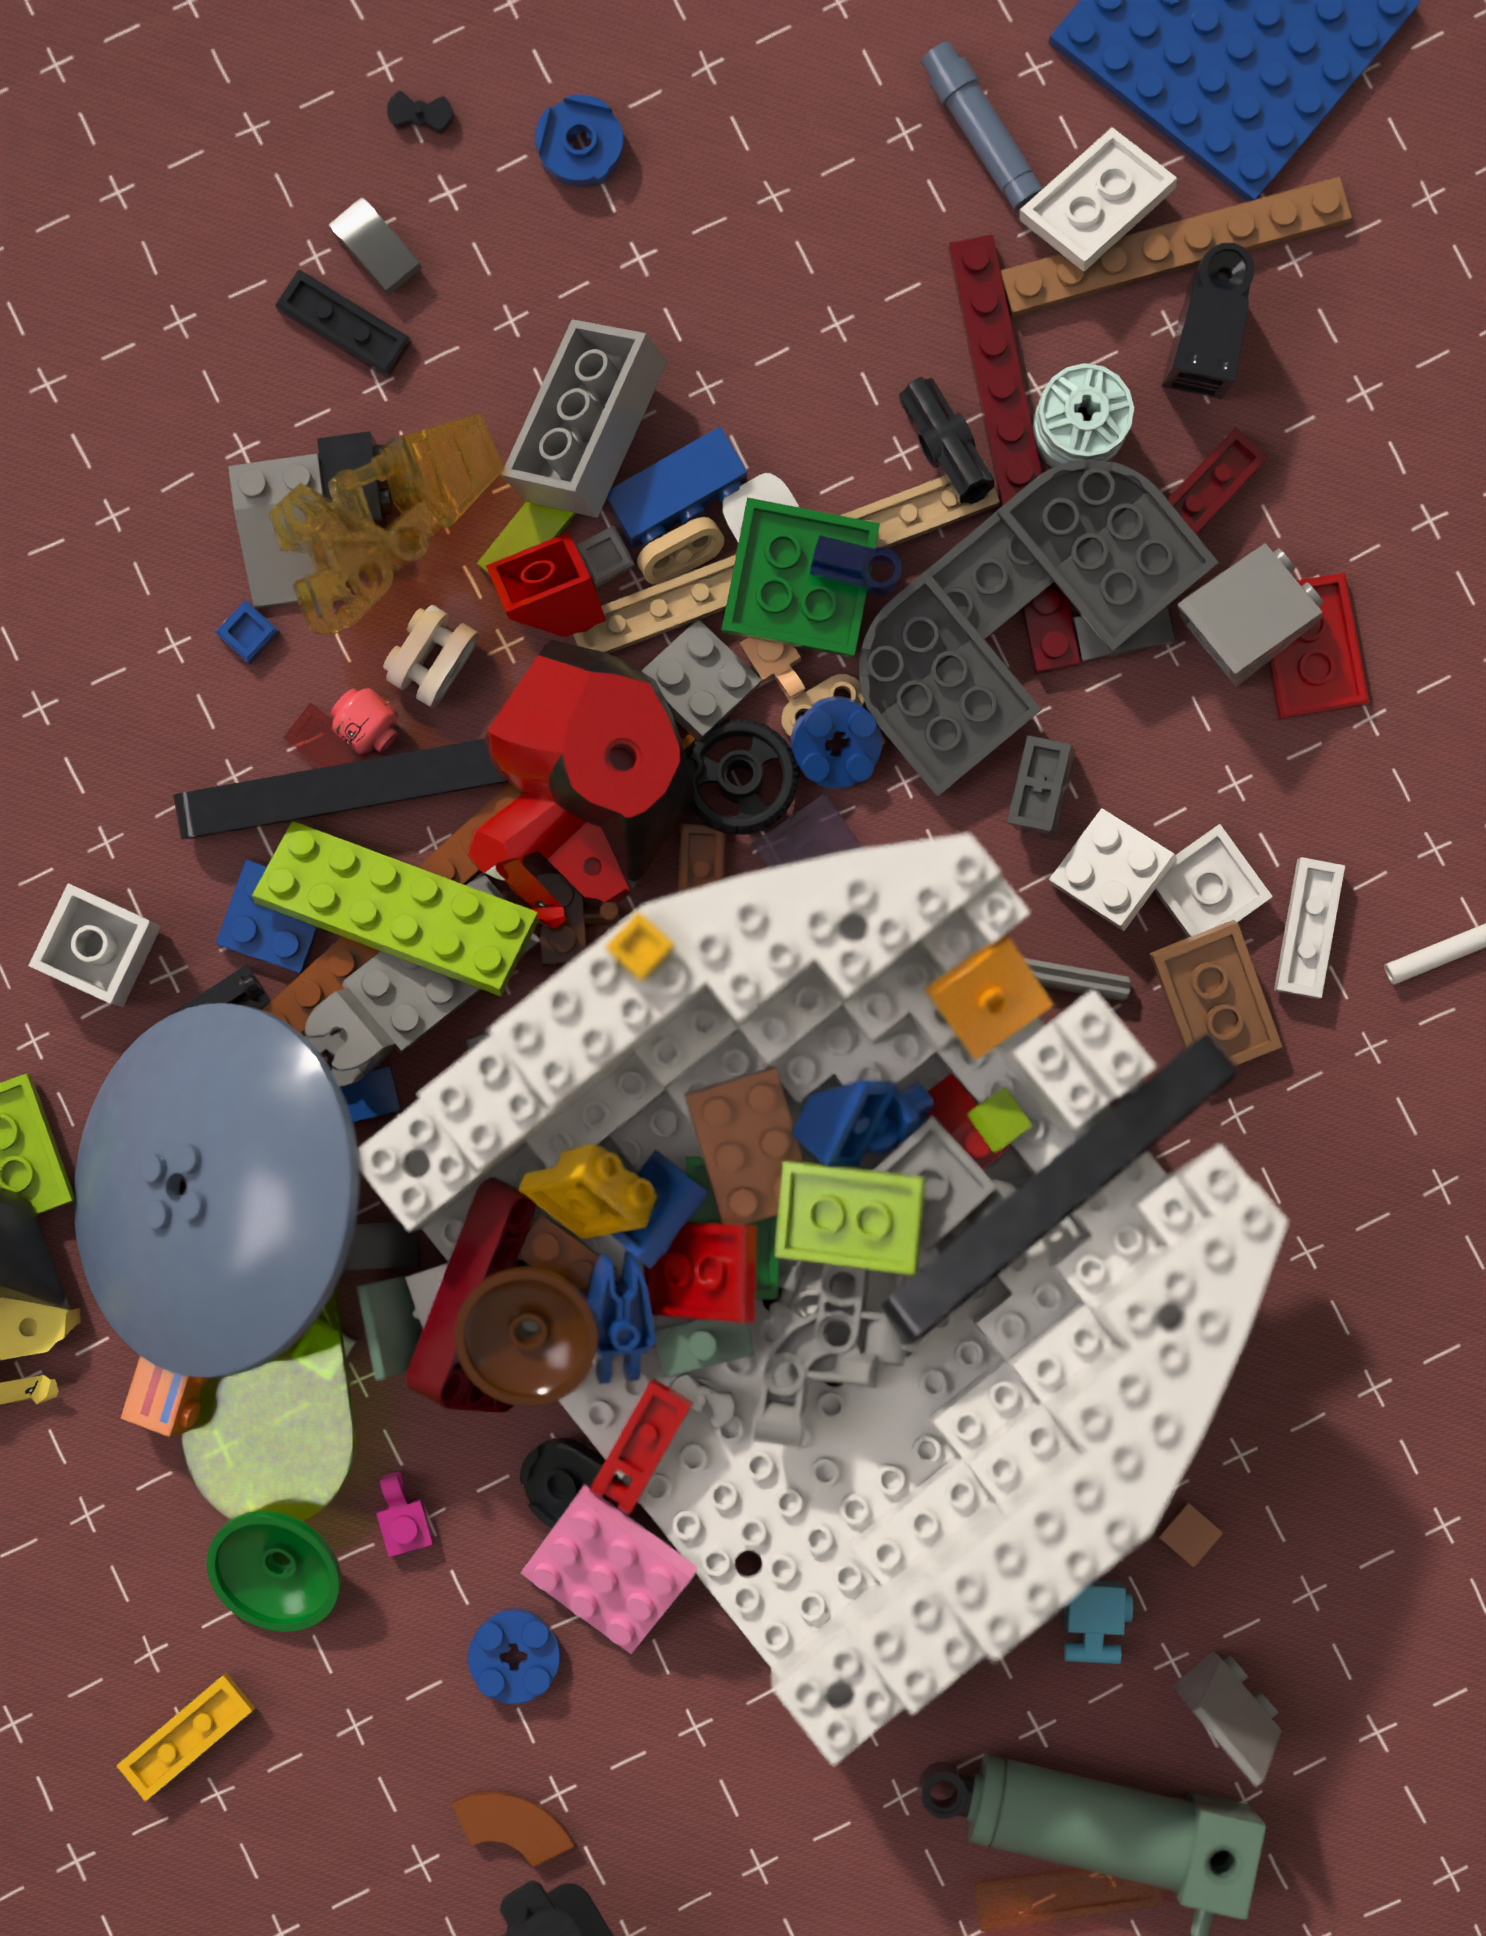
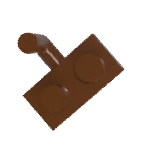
M561 873L536 875L537 880L563 906L564 916L567 918L559 927L548 929L539 923L542 964H570L587 951L586 926L615 924L620 919V911L612 902H606L601 907L584 908V896Z

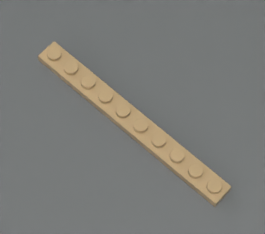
M943 476L840 516L880 523L874 552L876 553L998 507L1000 500L995 488H993L984 499L972 505L970 503L960 504ZM736 555L602 605L601 607L607 621L593 626L586 632L573 634L577 646L610 654L692 623L697 619L700 620L726 610Z

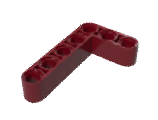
M489 1177L484 1180L474 1195L406 1374V1385L410 1390L446 1409L504 1413L514 1406L499 1401L478 1388L465 1373L455 1347L456 1321L464 1301L471 1291L489 1276L514 1268L536 1210V1203L519 1191V1188L496 1177Z

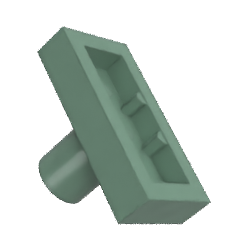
M697 1319L654 1331L655 1345L664 1378L755 1354L747 1323Z

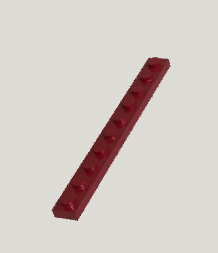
M992 234L950 242L948 249L1000 505L1002 507L1031 481L1040 476L1042 472ZM1052 582L1022 608L1035 674L1080 665L1068 599L1057 585Z

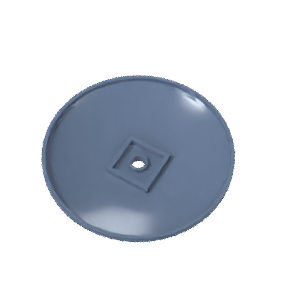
M227 1003L204 1004L174 1013L149 1028L122 1054L102 1084L90 1109L77 1155L74 1176L75 1201H73L77 1246L90 1290L107 1321L127 1345L154 1365L170 1372L190 1377H223L253 1370L280 1355L299 1339L318 1317L330 1298L344 1267L355 1228L358 1207L359 1168L354 1129L347 1104L338 1082L316 1048L286 1021L266 1011ZM184 1177L186 1180L187 1189L186 1193H184L181 1197L179 1192V1185L182 1178Z

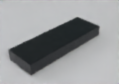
M298 269L275 304L278 311L386 378L390 377L412 343L407 335Z

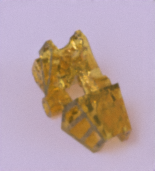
M481 413L467 414L389 439L381 450L382 454L371 458V463L355 470H341L331 478L328 487L332 500L300 483L292 492L287 493L269 512L280 552L309 553L315 572L304 575V578L296 580L293 584V589L306 625L316 635H334L354 625L388 591L393 582V573L424 556L429 548L430 537L435 535L442 527L446 529L453 525L505 469ZM378 479L380 481L388 479L392 502L402 513L384 529L375 525L362 486ZM299 497L309 498L313 501L315 506L303 499H300ZM292 506L297 507L304 513L305 523L295 518L292 513ZM281 512L284 517L286 528L283 526L280 520ZM359 572L367 577L369 589L360 582ZM377 576H383L382 584L378 588ZM347 580H348V582H349L351 588L354 590V592H355L358 596H354V595H352V594L350 593L352 590H351L350 588L346 587V584H345V582H346ZM342 599L346 604L342 605L333 614V616H331L330 612L333 610L332 604L335 601H339ZM318 618H319V619L321 620V622L323 623V626L320 625L319 622L317 621Z

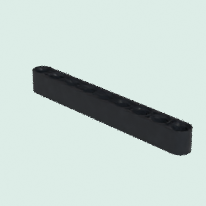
M484 739L188 791L174 794L173 798L181 840L507 783L508 781L499 775L490 760L487 743Z
M1210 1033L1204 1034L904 1283L880 1305V1308L909 1345L914 1344L1228 1085L1241 1070Z

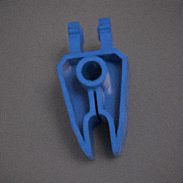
M629 1251L624 1252L622 1276L617 1282H614L613 1262L606 1253H603L598 1258L590 1275L586 1296L598 1326V1348L595 1357L597 1380L599 1384L610 1383L613 1373L612 1356L624 1355L623 1371L625 1378L628 1382L638 1381L641 1372V1353H647L656 1343L648 1289L641 1269Z

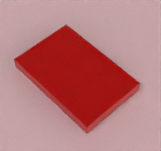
M1345 572L1296 580L1301 586L1307 582L1314 588L1324 602L1319 607L1323 613L1321 621L1268 662L1278 719L1369 704Z
M685 1222L673 1238L667 1252L658 1258L651 1269L645 1265V1283L648 1289L651 1314L736 1323L755 1322L756 1226Z

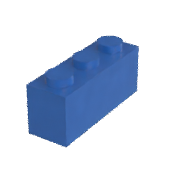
M720 426L611 488L606 498V504L632 548L643 544L645 547L650 542L667 534L666 529L680 521L684 525L693 519L702 517L706 512L704 508L713 502L720 500L723 503L724 496L726 498L740 490L739 487L748 482L747 470Z

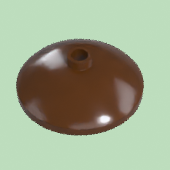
M530 1267L512 1268L489 1276L479 1283L468 1295L456 1321L455 1347L465 1373L483 1392L508 1404L539 1406L565 1397L584 1381L596 1357L598 1326L589 1302L571 1282L543 1269ZM526 1320H532L537 1323L539 1329L528 1331L523 1327L522 1323Z

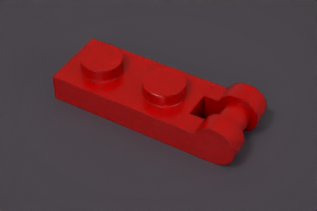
M652 1379L594 1480L590 1491L600 1498H603L604 1495L619 1503L618 1509L631 1515L694 1402L658 1380ZM618 1470L633 1479L629 1487L615 1479Z

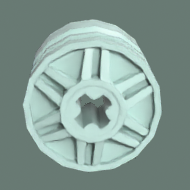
M1087 363L1066 367L1051 378L1041 394L1032 425L1037 452L1046 464L1054 468L1064 463L1085 459L1112 462L1131 428L1134 413L1130 390L1122 379L1104 366ZM1080 407L1086 408L1087 415L1092 416L1090 421H1083V415L1077 413Z

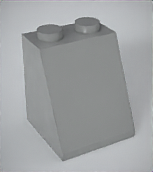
M1266 543L1178 603L1181 621L1235 687L1322 620L1323 612L1319 607L1324 602L1309 583L1306 582L1301 586L1291 574L1295 567L1280 548L1272 552Z

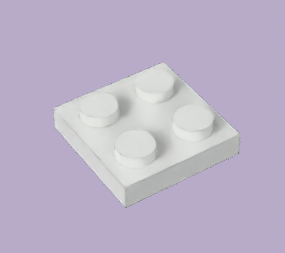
M1101 808L1052 874L1049 881L1060 891L1117 928L1125 931L1177 858L1173 852Z
M1220 824L1176 854L1177 860L1154 890L1188 938L1231 920L1238 922L1273 897Z

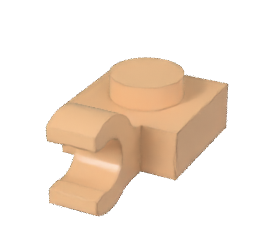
M747 638L740 642V648L756 674L762 679L761 682L763 684L775 678L789 702L805 693L802 681L791 668L801 662V657L794 646Z

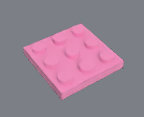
M584 1485L520 1574L566 1606L575 1615L581 1617L603 1633L612 1642L632 1654L689 1583L698 1567L604 1498H600L592 1493L590 1488Z

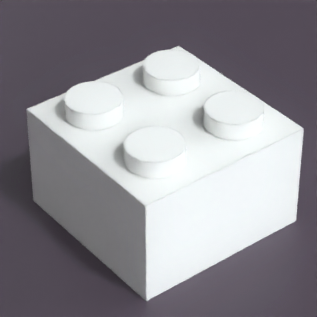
M68 883L28 966L103 1001L123 1007L161 929V925Z

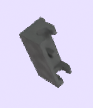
M1027 735L1007 823L1013 825L1016 830L1026 833V830L1040 833L1044 838L1056 840L1076 757L1072 744Z

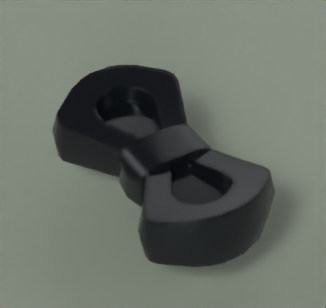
M398 91L391 97L387 105L388 119L396 129L414 124L427 126L436 133L442 134L449 128L454 117L452 106L444 96H440L426 104V102L421 100L414 102L404 92Z

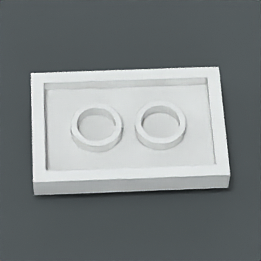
M1112 127L1020 209V221L1084 272L1176 189L1177 177Z

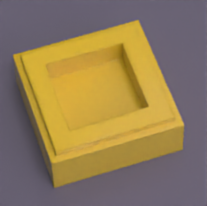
M638 911L606 945L605 949L640 982H643L670 954L676 945Z

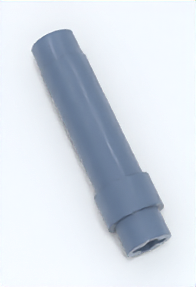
M950 41L943 42L931 49L921 59V64L930 76L929 85L944 107H948L1014 211L1020 210L1043 187L979 86L980 79L966 57H960Z

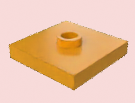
M1006 933L993 944H986L924 988L975 1061L1054 1005Z

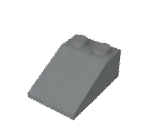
M318 454L228 466L234 513L253 607L258 609L343 597L335 535L328 526Z
M1213 1650L1172 1687L1257 1787L1264 1781L1282 1731L1272 1719L1278 1714V1711L1261 1691L1252 1696L1242 1684L1248 1678L1247 1674L1230 1655L1223 1661Z

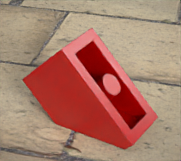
M952 1073L927 1091L934 1101L933 1110L924 1116L927 1120L933 1116L981 1170L1011 1148L1007 1144L999 1151L993 1153L967 1115L978 1104Z

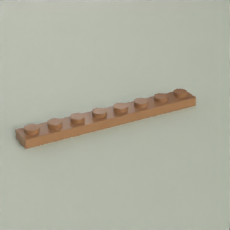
M1339 176L1123 236L1084 272L1062 254L1004 269L1000 272L1008 309L1012 318L1199 266L1204 255L1212 247L1221 243H1236L1249 252L1349 224L1352 216Z

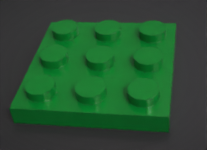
M747 497L721 632L854 658L880 523Z

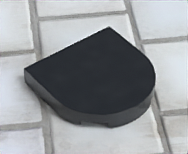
M553 1438L537 1446L527 1455L520 1471V1483L524 1484L526 1495L530 1501L528 1505L530 1510L543 1523L553 1528L582 1487L586 1485L588 1488H591L606 1461L605 1458L582 1443L569 1438ZM606 1495L603 1496V1498L606 1501H608L609 1497Z

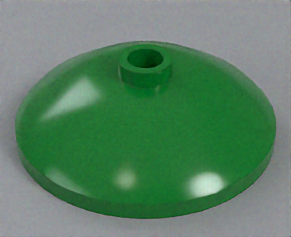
M254 1511L238 1515L227 1521L217 1531L208 1548L206 1557L207 1574L216 1595L235 1615L257 1627L279 1632L307 1629L322 1621L331 1612L339 1597L342 1576L340 1565L333 1549L315 1529L292 1516L272 1511Z

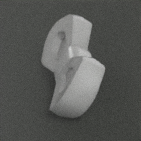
M689 1373L677 1376L669 1385V1388L694 1402L692 1408L697 1412H704L714 1428L726 1425L735 1415L736 1401L732 1392H712L711 1389L700 1386Z

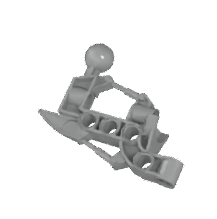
M859 1164V1166H840V1167L863 1169V1168H858V1167H860V1164ZM992 1180L998 1188L964 1220L969 1221L971 1227H973L1015 1192L1017 1188L1011 1183L1002 1180ZM952 1231L935 1245L939 1253H942L955 1242ZM798 1260L796 1266L792 1267L777 1303H774L769 1310L780 1337L771 1346L763 1369L760 1399L757 1403L754 1419V1442L801 1447L802 1421L807 1403L810 1379L876 1388L880 1364L904 1366L906 1351L915 1352L929 1336L930 1332L914 1344L909 1345L886 1314L865 1312L870 1269L824 1263L818 1313H812L802 1319L790 1309V1306L806 1271L804 1269L808 1261ZM848 1274L855 1278L857 1288L852 1297L841 1300L834 1296L832 1286L837 1277ZM837 1321L846 1322L851 1328L850 1340L841 1347H833L827 1340L828 1328ZM791 1362L798 1370L797 1382L788 1389H781L775 1382L776 1369L783 1363Z

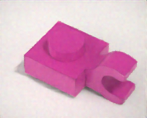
M401 1470L383 1475V1479H380V1485L388 1507L378 1510L376 1514L388 1557L433 1545L434 1538L423 1499L419 1498L409 1501Z

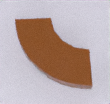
M475 1792L454 1799L451 1803L471 1846L487 1841L507 1844L521 1852L532 1868L573 1848L575 1845L570 1833L553 1813L537 1802L534 1803L523 1797L509 1794V1792Z

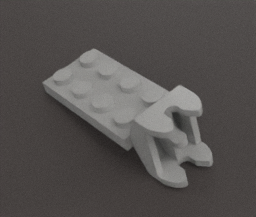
M481 873L466 885L506 900L485 874ZM534 932L521 958L539 944L540 939ZM381 951L342 982L343 990L335 991L311 1012L305 1025V1038L316 1048L319 1054L327 1050L329 1054L334 1056L331 1072L340 1088L347 1087L360 1081L378 1067L394 1048L399 1054L403 1053L482 989Z

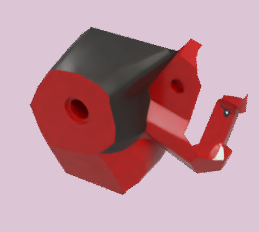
M550 639L499 712L484 738L488 745L490 760L499 775L523 794L473 830L467 856L482 874L486 873L494 878L503 880L523 900L529 909L538 912V922L548 929L559 927L567 918L564 916L563 906L523 866V857L539 851L584 897L616 903L624 900L634 889L695 797L692 773L675 719L655 679L617 657L601 651Z

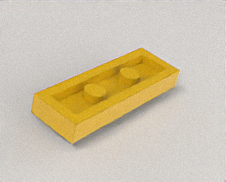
M226 1672L123 1759L117 1767L146 1802L256 1707Z

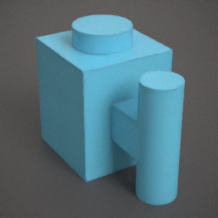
M1093 1580L1064 1604L1063 1625L1068 1632L1083 1633V1643L1065 1642L1064 1661L1121 1663V1645L1103 1644L1104 1634L1124 1635L1125 1622H1132L1133 1597L1132 1594H1126V1588L1120 1581Z

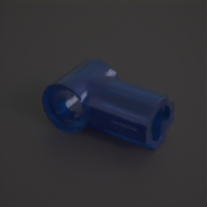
M819 535L810 575L864 588L875 595H886L898 587L901 581L902 564L896 553L888 548L878 547L874 549ZM878 561L889 563L894 570L893 576L885 582L873 580L868 573L873 563Z

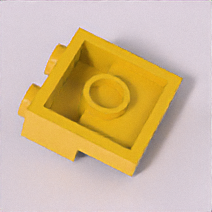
M595 1144L562 1151L556 1167L524 1174L518 1189L582 1240L646 1227L658 1196L654 1193V1189L649 1181L641 1179L635 1173L624 1169L617 1155L609 1153L606 1149Z

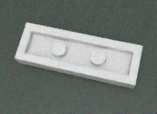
M1303 857L1297 859L1274 991L1314 999L1322 998L1345 865Z

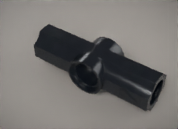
M920 377L909 382L907 387L899 394V400L909 420L918 432V440L928 462L933 468L939 467L960 504L970 503L972 505L984 499L989 491L995 488L994 478L975 449V441L966 420L960 413L954 414L933 378L925 379Z

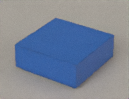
M245 600L215 633L244 660L251 664L277 637L280 631Z

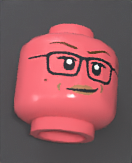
M355 688L350 689L337 701L330 714L334 717L332 730L360 755L368 754L375 749L382 753L398 736V732L394 730L398 720V713L370 688L359 691Z

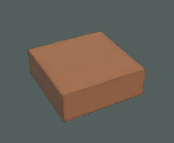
M1186 1501L1157 1536L1194 1568L1222 1536L1223 1532Z

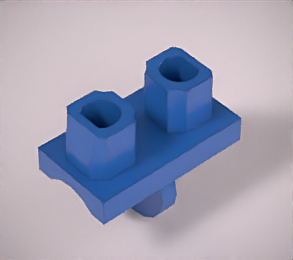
M918 1081L902 1091H899L898 1088L896 1089L867 1148L868 1151L885 1153L893 1148L896 1150L927 1122L924 1115L933 1110L934 1101Z

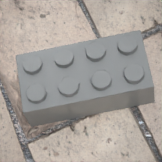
M571 320L501 473L505 481L524 501L598 518L668 362L649 336L643 332Z

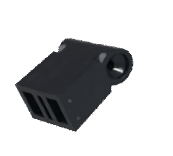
M1221 243L1212 247L1204 255L1186 289L1185 301L1179 316L1161 387L1222 399L1235 382L1249 303L1250 284L1254 277V263L1251 255L1244 247L1236 243Z

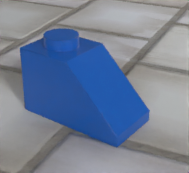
M856 1081L811 1094L801 1110L800 1118L792 1135L826 1166H859L898 1086L893 1081Z

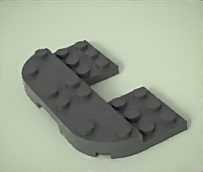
M1085 459L1061 464L1042 473L882 608L868 629L860 653L859 679L864 701L881 730L938 797L1042 710L984 639L1046 587L1054 582L1109 650L1113 651L1219 562L1161 491L1142 474L1119 463Z

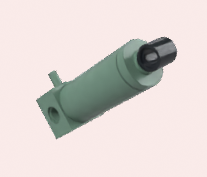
M988 1754L984 1755L978 1774L961 1773L954 1765L947 1762H936L929 1765L922 1772L919 1779V1791L924 1808L931 1815L939 1819H949L958 1815L965 1817V1820H969L967 1832L969 1843L1173 1890L1181 1905L1195 1908L1190 1932L1192 1936H1209L1214 1913L1247 1920L1266 1828L1264 1822L1249 1804L1187 1790L1186 1799L1181 1800ZM948 1780L956 1786L955 1792L950 1798L938 1800L930 1794L932 1786L938 1781ZM1222 1850L1218 1856L1210 1858L1216 1851Z

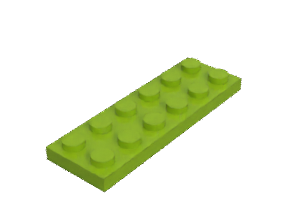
M294 821L288 827L252 894L255 904L498 996H502L539 921L538 912Z

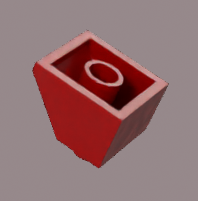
M569 532L486 565L509 620L564 638L575 633L586 632L593 626L607 621L592 579Z

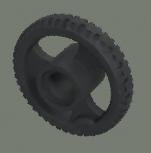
M747 719L720 722L701 741L695 740L686 754L692 773L695 794L689 806L700 820L720 832L746 835L765 830L783 817L794 800L798 785V768L793 752L779 733L763 723ZM734 736L752 738V746L749 752L745 750L729 752L719 763L710 760L705 754L714 744L723 739ZM779 760L783 773L782 786L775 801L771 806L762 803L757 796L762 788V766L768 761ZM736 768H745L753 776L752 780L744 786L731 784L727 777ZM706 783H718L720 792L727 800L740 804V812L737 818L725 816L711 808L702 797L699 787Z

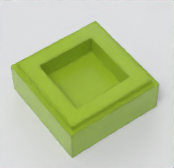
M1006 1087L1000 1089L967 1113L993 1153L1005 1147L1033 1126Z

